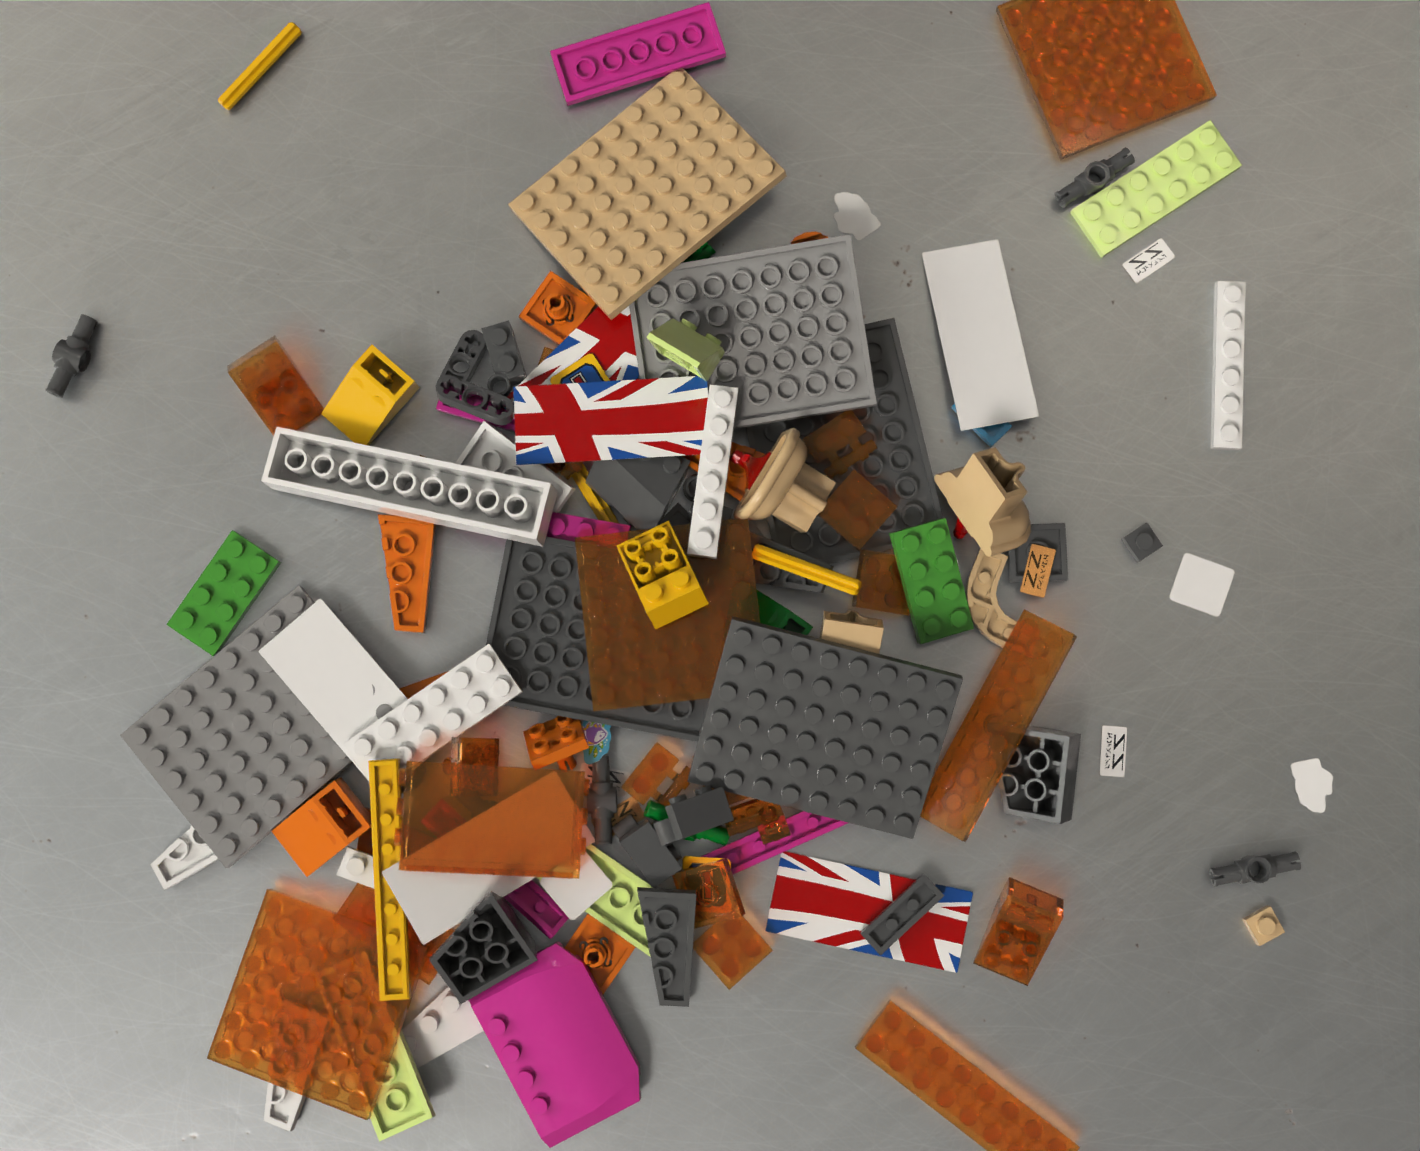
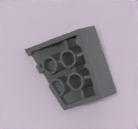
M682 456L594 461L585 483L609 506H613L630 526L633 525L640 533H643L660 525L687 475L690 460Z
M987 723L988 733H991L994 747L992 749L994 760L996 759L999 772L998 783L1004 814L1057 824L1072 820L1081 734L1030 725Z
M492 891L430 957V962L461 1004L538 960L535 941L506 899Z

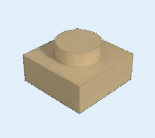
M1268 905L1242 919L1258 946L1285 933L1273 909Z

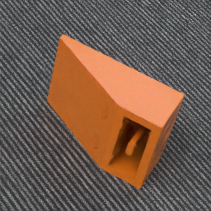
M340 777L274 828L272 833L306 877H308L370 829L371 814L344 779Z

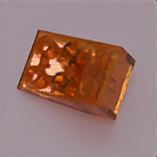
M275 335L227 366L228 374L273 436L276 427L298 430L321 415L324 410L309 384Z
M1009 877L997 900L973 964L1028 986L1064 917L1063 899Z

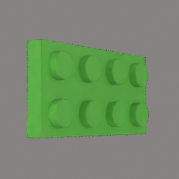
M940 518L889 533L917 643L924 644L974 629L946 518Z
M232 530L166 625L210 655L215 656L226 644L282 562Z

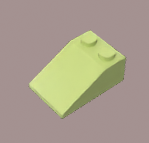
M672 318L648 334L646 338L658 353L705 381L709 380L725 353L724 349L720 346L722 342L709 333L705 337L697 333V327L686 319H682L679 322Z

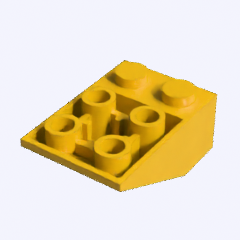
M371 344L353 364L321 414L354 443L369 446L420 387L410 376Z
M669 520L616 545L643 607L655 629L709 604Z

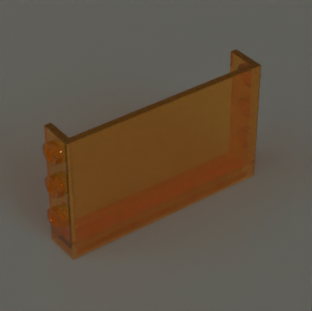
M407 761L405 768H399L398 786H404L403 798H397L396 816H401V828H395L394 846H399L398 871L579 879L580 856L585 855L586 838L582 837V825L586 826L588 819V809L583 808L584 796L589 794V779L585 778V771Z

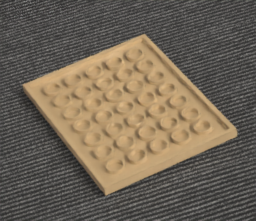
M682 68L669 73L508 205L513 213L612 320L781 182L787 175L785 170Z

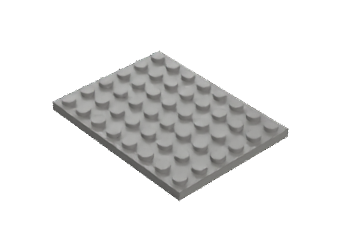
M851 234L680 263L629 305L640 379L697 376L658 353L646 338L651 331L672 318L679 322L682 319H686L697 327V333L704 337L709 333L722 342L720 346L724 349L725 353L707 381L708 393L710 385L736 387L739 389L734 429L877 406Z
M299 585L120 735L225 868H230L268 836L274 828L353 763L259 653L262 647L315 603ZM372 684V687H373V695H374V693H375V687H374L373 684ZM382 704L377 708L376 716L380 719L393 709L388 704Z

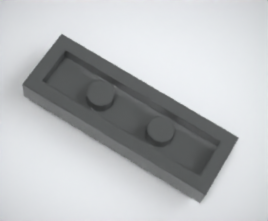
M923 873L868 924L860 934L881 956L941 900L944 895Z

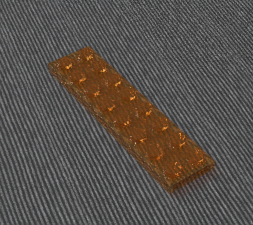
M1025 609L1023 610L931 780L920 817L961 841H967L1077 638L1075 634Z
M890 999L855 1045V1049L987 1151H1078L1080 1148L1070 1138Z

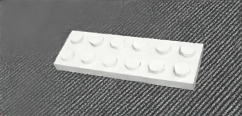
M488 644L343 744L368 781V761L400 759V773L403 775L523 691L492 645Z

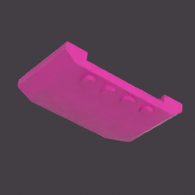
M559 941L538 951V960L469 999L478 1021L540 1138L549 1148L639 1102L641 1099L640 1064L584 960L577 954L574 955L565 949Z

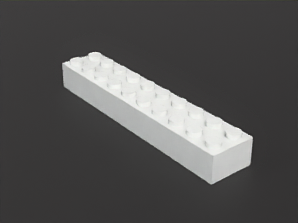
M276 427L261 482L273 490L544 547L558 492L551 483L281 427Z

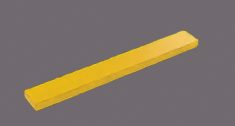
M400 759L370 760L368 763L380 1001L404 1000L411 998L408 918L382 874V871L405 858Z

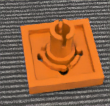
M550 270L520 313L519 319L560 345L593 312L597 304L590 296ZM568 316V319L571 320L573 316L574 320L572 322H568L566 318ZM551 319L554 320V324L552 326L547 325V321L549 324H551Z
M557 716L547 722L537 723L523 731L530 762L534 770L557 762L561 772H568L565 761H567L570 769L573 770L577 765L573 755L589 748L582 722L579 719Z
M587 914L564 948L574 955L577 954L584 960L588 968L591 967L589 970L602 994H604L635 949V946ZM603 937L607 938V939H608V944L606 943V940L603 939V940H602V943H603L604 945H602V944L600 943V939L603 938ZM585 941L588 946L584 949L585 944L583 943L580 948V942Z

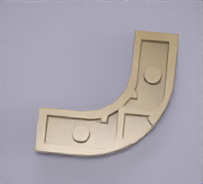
M979 548L966 585V599L972 621L977 629L994 644L1024 657L1031 658L1041 631L1015 621L1004 614L997 601V585L1008 556L999 553L988 557Z

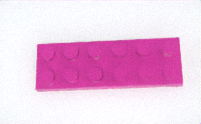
M709 2L550 51L567 106L664 77L682 68L686 70L726 57V51Z

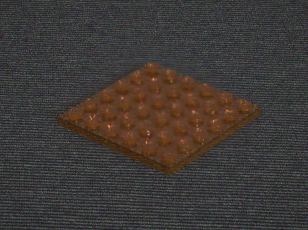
M1011 0L998 5L996 8L997 15L1060 160L1211 101L1217 96L1175 0Z
M748 519L722 520L717 559L688 556L687 550L691 524L672 526L709 604L658 629L654 628L616 547V545L650 529L575 537L594 712L710 698L732 616L760 623Z
M267 889L207 1059L362 1119H370L430 947L409 939L411 998L380 1001L377 933L375 926L282 892Z

